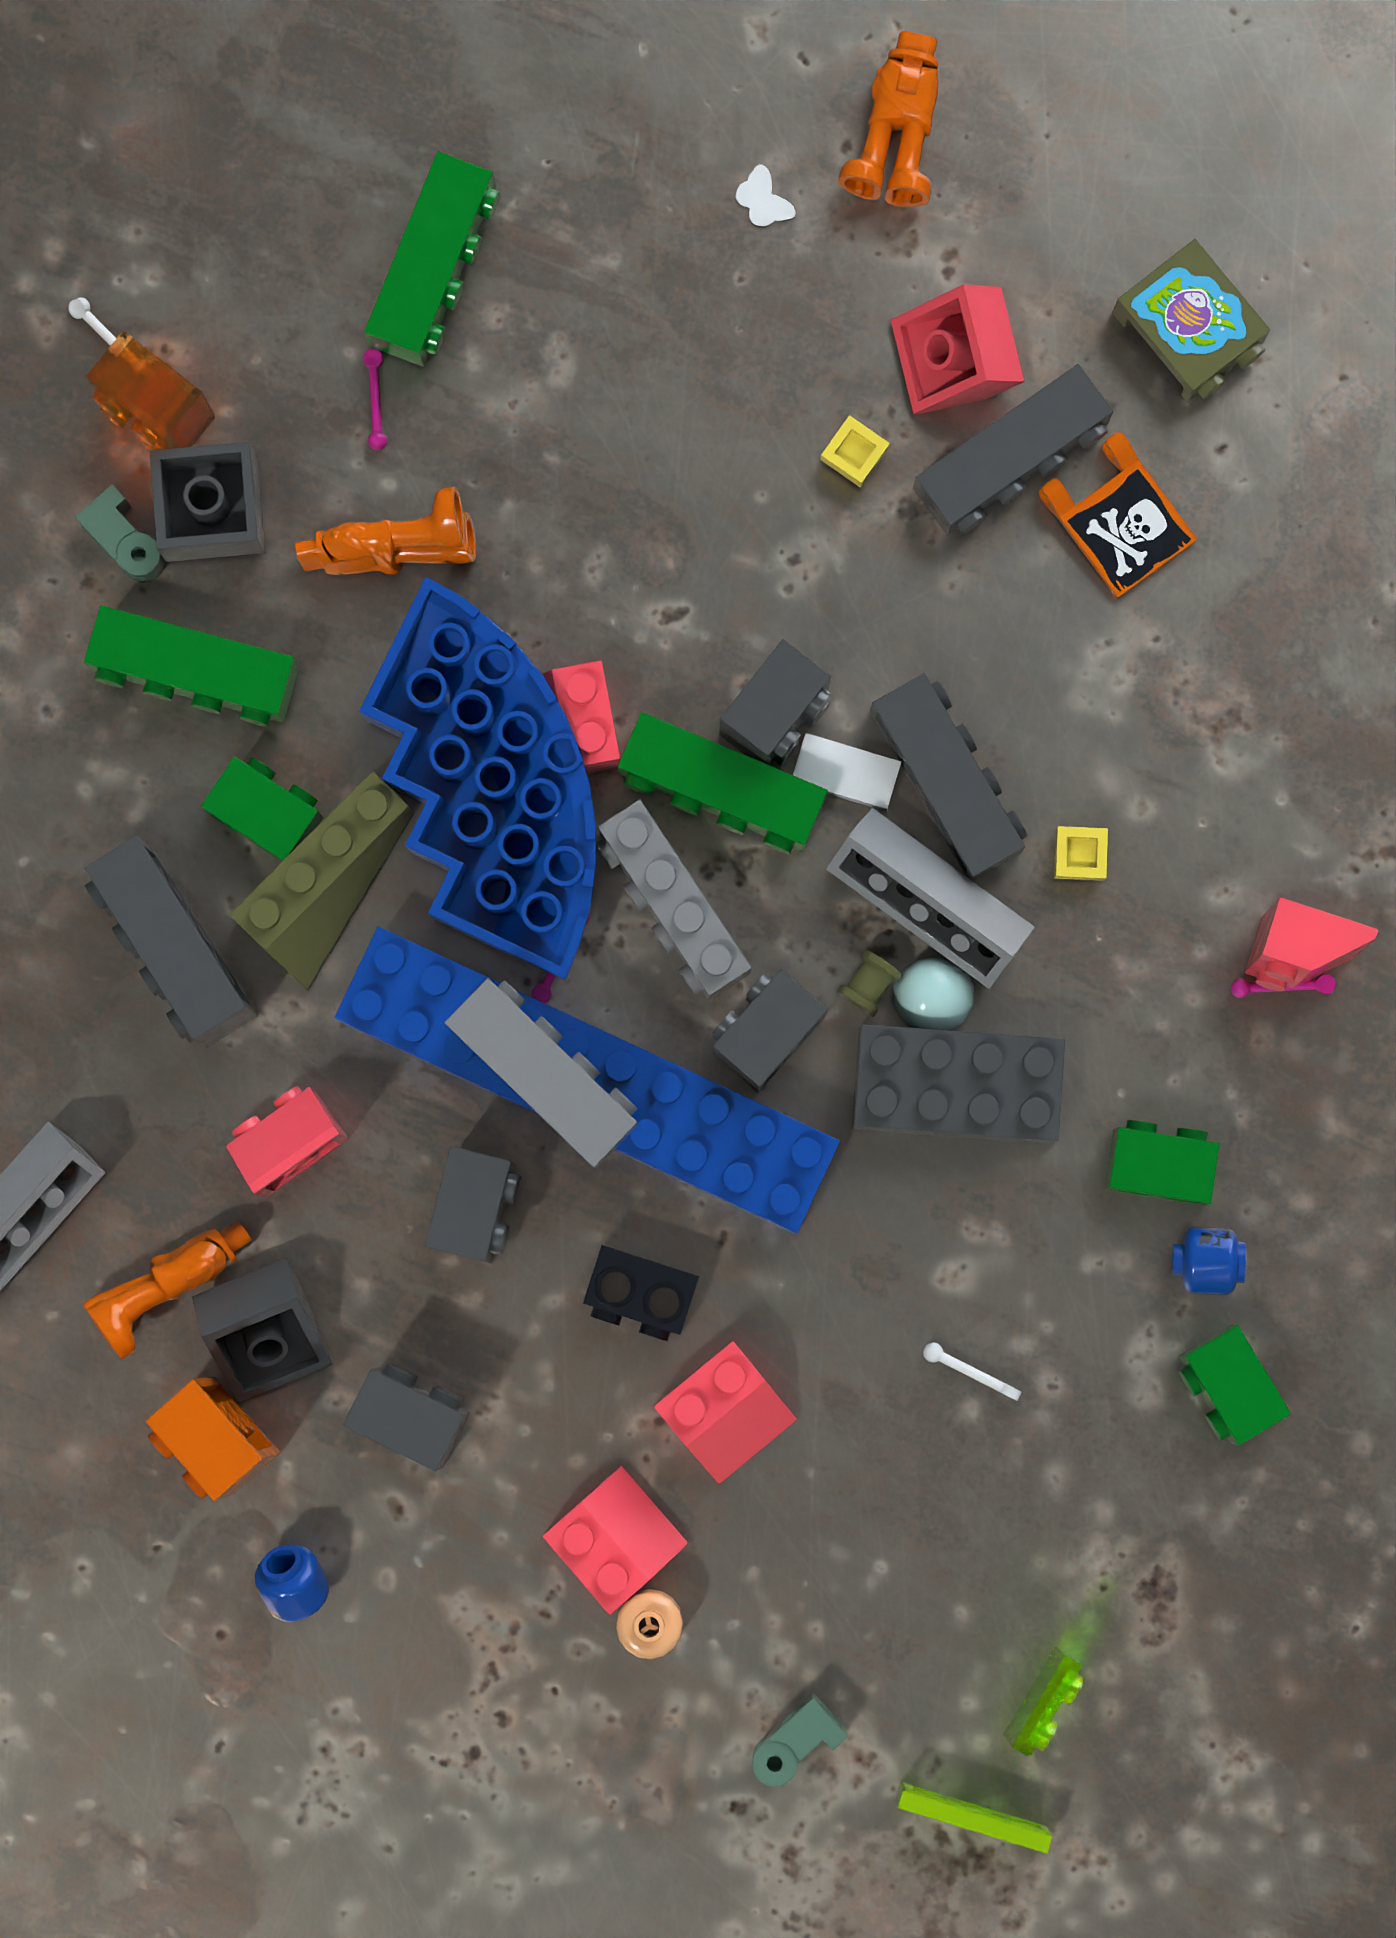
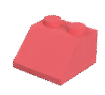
M963 284L891 319L913 414H923L988 399L1025 382L1001 287Z
M602 660L552 669L542 673L567 716L578 747L581 750L587 774L618 769L621 759Z
M1280 897L1261 917L1245 973L1257 977L1255 982L1270 990L1285 991L1286 986L1295 988L1355 958L1376 939L1378 929Z
M298 1086L290 1089L273 1102L277 1108L276 1111L261 1121L255 1115L231 1132L235 1140L226 1145L254 1194L263 1197L270 1196L349 1140L320 1096L311 1087L304 1091H301Z
M731 1341L654 1405V1408L718 1484L722 1483L797 1420L734 1341Z
M622 1465L542 1536L609 1615L642 1588L688 1544L687 1540Z

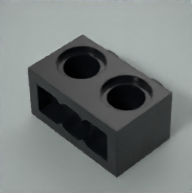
M601 1245L583 1304L593 1307L590 1317L619 1326L623 1316L641 1322L639 1333L668 1342L671 1332L681 1335L699 1276ZM612 1272L623 1273L630 1282V1292L620 1302L607 1300L601 1291V1283L604 1277ZM669 1288L677 1294L679 1307L674 1315L668 1318H660L653 1314L649 1306V1300L655 1290Z

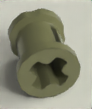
M865 950L861 956L863 963L848 985H841L837 993L861 1011L874 1017L878 1012L877 1003L892 981L899 982L902 974L881 957Z

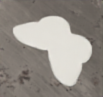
M762 164L757 165L749 175L748 181L743 182L738 187L736 192L738 203L750 209L749 218L757 226H768L774 221L794 218L796 214L794 206L787 200L771 193V174Z

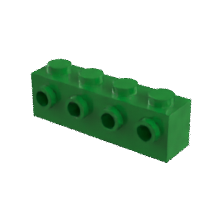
M437 151L364 330L368 346L423 367L429 353L433 355L438 353L446 330L444 326H441L447 308L454 310L460 300L464 282L459 280L465 263L471 265L474 263L482 242V236L477 235L483 218L490 220L499 202L500 191L495 190L496 184L493 171Z
M103 605L99 607L83 662L92 672L96 673L94 679L101 683L119 688H124L125 681L144 685L143 693L168 701H172L174 694L192 698L191 706L216 714H220L222 707L241 712L239 717L241 720L265 727L269 726L270 720L284 723L300 665L293 656Z
M644 712L640 713L618 764V774L626 777L623 784L628 788L648 796L652 795L653 790H657L672 797L670 801L672 806L692 815H698L700 809L718 816L716 824L737 834L744 835L746 829L752 830L765 836L763 844L785 854H791L793 848L801 852L804 851L828 792L825 788Z

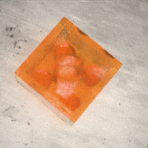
M124 330L85 376L95 391L91 398L101 407L99 409L101 413L121 429L129 423L131 425L130 429L139 436L138 441L147 450L192 447L216 418L202 391Z

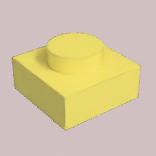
M849 415L821 454L820 460L861 488L889 449L890 443Z
M1058 826L1055 838L1054 879L1105 881L1107 878L1108 828Z

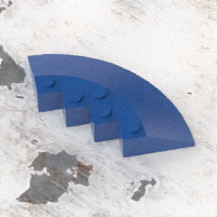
M426 576L359 713L367 722L401 738L382 780L391 789L425 804L405 847L411 854L448 871L428 914L435 921L472 939L566 980L582 941L591 907L596 870V823L591 786L581 750L578 747L567 716L549 684L517 643L494 621L461 595Z

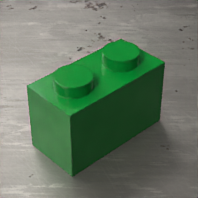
M234 756L201 807L206 813L282 862L322 821L323 816L314 808L318 800L295 784L287 791L272 780L277 773L257 759L251 757L246 764Z
M1127 1120L1126 1128L1118 1127L1113 1130L1104 1190L1198 1205L1211 1204L1220 1143L1207 1141L1208 1132L1177 1128L1176 1136L1156 1133L1157 1124L1136 1120Z
M1229 1325L1179 1355L1185 1367L1178 1370L1194 1397L1200 1393L1211 1409L1210 1412L1205 1414V1417L1220 1441L1228 1438L1231 1444L1239 1446L1291 1415V1412L1238 1325Z

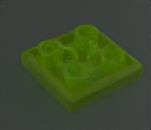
M1056 1646L1003 1734L1013 1748L1026 1756L1032 1755L1035 1748L1043 1751L1047 1747L1058 1727V1723L1053 1721L1055 1713L1062 1702L1069 1706L1074 1701L1084 1683L1085 1678L1079 1675L1082 1669L1080 1667L1081 1664L1070 1654Z

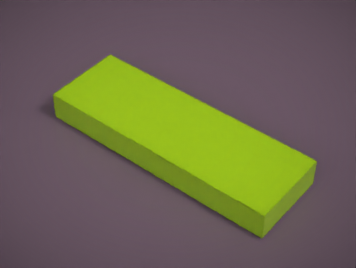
M904 1782L899 1785L895 1799L899 1809L1048 1854L1052 1835L1045 1825Z

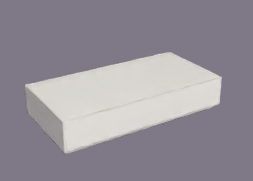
M805 733L793 775L827 789V794L887 811L901 761Z

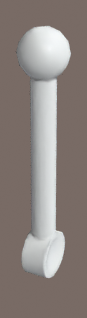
M80 297L69 303V312L72 317L76 319L83 318L128 363V368L132 375L140 377L147 372L148 366L146 361L141 357H134L90 312V304L85 298Z
M932 1342L924 1347L923 1356L928 1362L940 1361L1018 1401L1022 1393L1021 1391L944 1353L938 1343Z

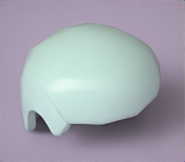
M943 958L920 959L901 970L902 977L893 986V1006L907 1026L910 1028L951 1031L965 1023L974 1007L975 986L968 973L950 960Z

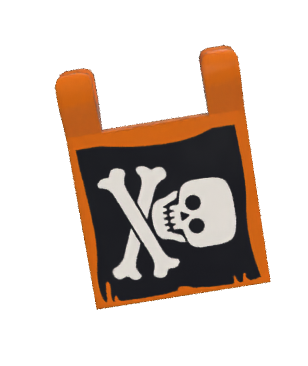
M1121 432L1114 433L1102 444V451L1121 473L1076 506L1059 479H1051L1038 492L1042 502L1059 519L1116 599L1197 540L1141 463L1126 436Z

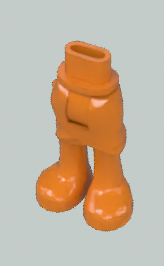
M910 31L900 32L896 48L889 51L888 60L883 67L877 70V75L872 84L874 103L868 120L870 127L860 159H853L844 163L839 174L838 183L846 191L867 200L879 199L891 135L893 131L902 130L897 157L887 185L885 200L891 205L901 207H917L926 205L929 202L931 182L928 177L920 173V159L925 136H930L932 117L938 96L939 82L937 69L939 62L934 57L938 42L936 38Z
M455 486L441 488L435 493L432 512L428 516L409 521L382 520L372 523H343L328 529L326 532L324 530L316 531L315 539L299 541L295 544L297 558L305 572L324 569L329 575H339V573L350 575L371 571H381L396 575L401 571L403 563L457 565L474 562L476 559V540L473 523L469 513L462 510L460 495Z
M235 1221L221 1232H218L215 1228L200 1233L170 1253L153 1257L150 1262V1273L108 1291L98 1293L82 1305L118 1357L123 1360L135 1351L132 1325L144 1312L165 1301L177 1299L184 1292L214 1280L223 1271L227 1261L231 1264L237 1261L234 1253L251 1242L252 1239L238 1221Z

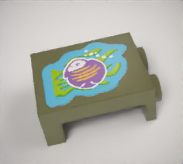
M1193 239L1120 296L1112 311L1124 328L1130 323L1135 327L1184 388L1181 395L1187 402L1198 394L1203 399L1208 398L1225 384L1227 379L1223 374L1237 363L1244 369L1258 359L1266 350L1262 344L1271 330L1196 239Z

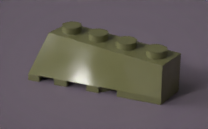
M372 771L247 896L230 916L308 991L328 954H331L340 939V934L353 912L357 910L364 899L366 891L378 870H381L414 815L413 812Z

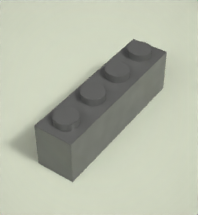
M1077 364L916 476L913 490L947 536L958 528L964 534L972 530L987 517L984 510L1000 500L1003 505H1006L1025 492L1028 487L1024 482L1038 472L1043 477H1046L1059 469L1068 461L1065 454L1079 444L1086 449L1103 438L1108 433V429L1105 426L1109 423L1113 410L1080 365Z
M923 673L873 701L870 712L897 759L901 761V766L964 875L973 881L1021 854L1025 849L1022 839L1027 837V833L1016 813L1012 810L1006 814L996 796L1002 794V790L988 767L981 770L971 754L977 750V747L967 728L963 724L956 727L947 712V709L951 708L952 705L944 688L938 681L931 684L926 674Z

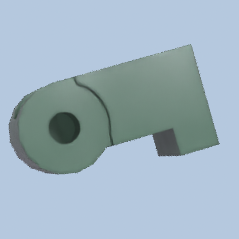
M111 484L77 514L75 518L128 577L141 583L151 582L160 576L166 562L157 550L156 540L148 534L137 532L123 516L131 508V505L120 491Z
M811 1693L757 1744L753 1753V1772L757 1779L765 1785L772 1787L783 1786L795 1775L797 1764L817 1745L824 1741L833 1751L848 1738V1731L814 1693Z

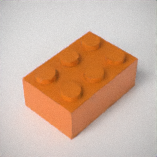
M216 1377L191 1380L145 1421L153 1430L148 1435L151 1443L166 1459L174 1456L187 1470L182 1475L184 1481L201 1499L208 1495L213 1501H217L235 1494L281 1454Z

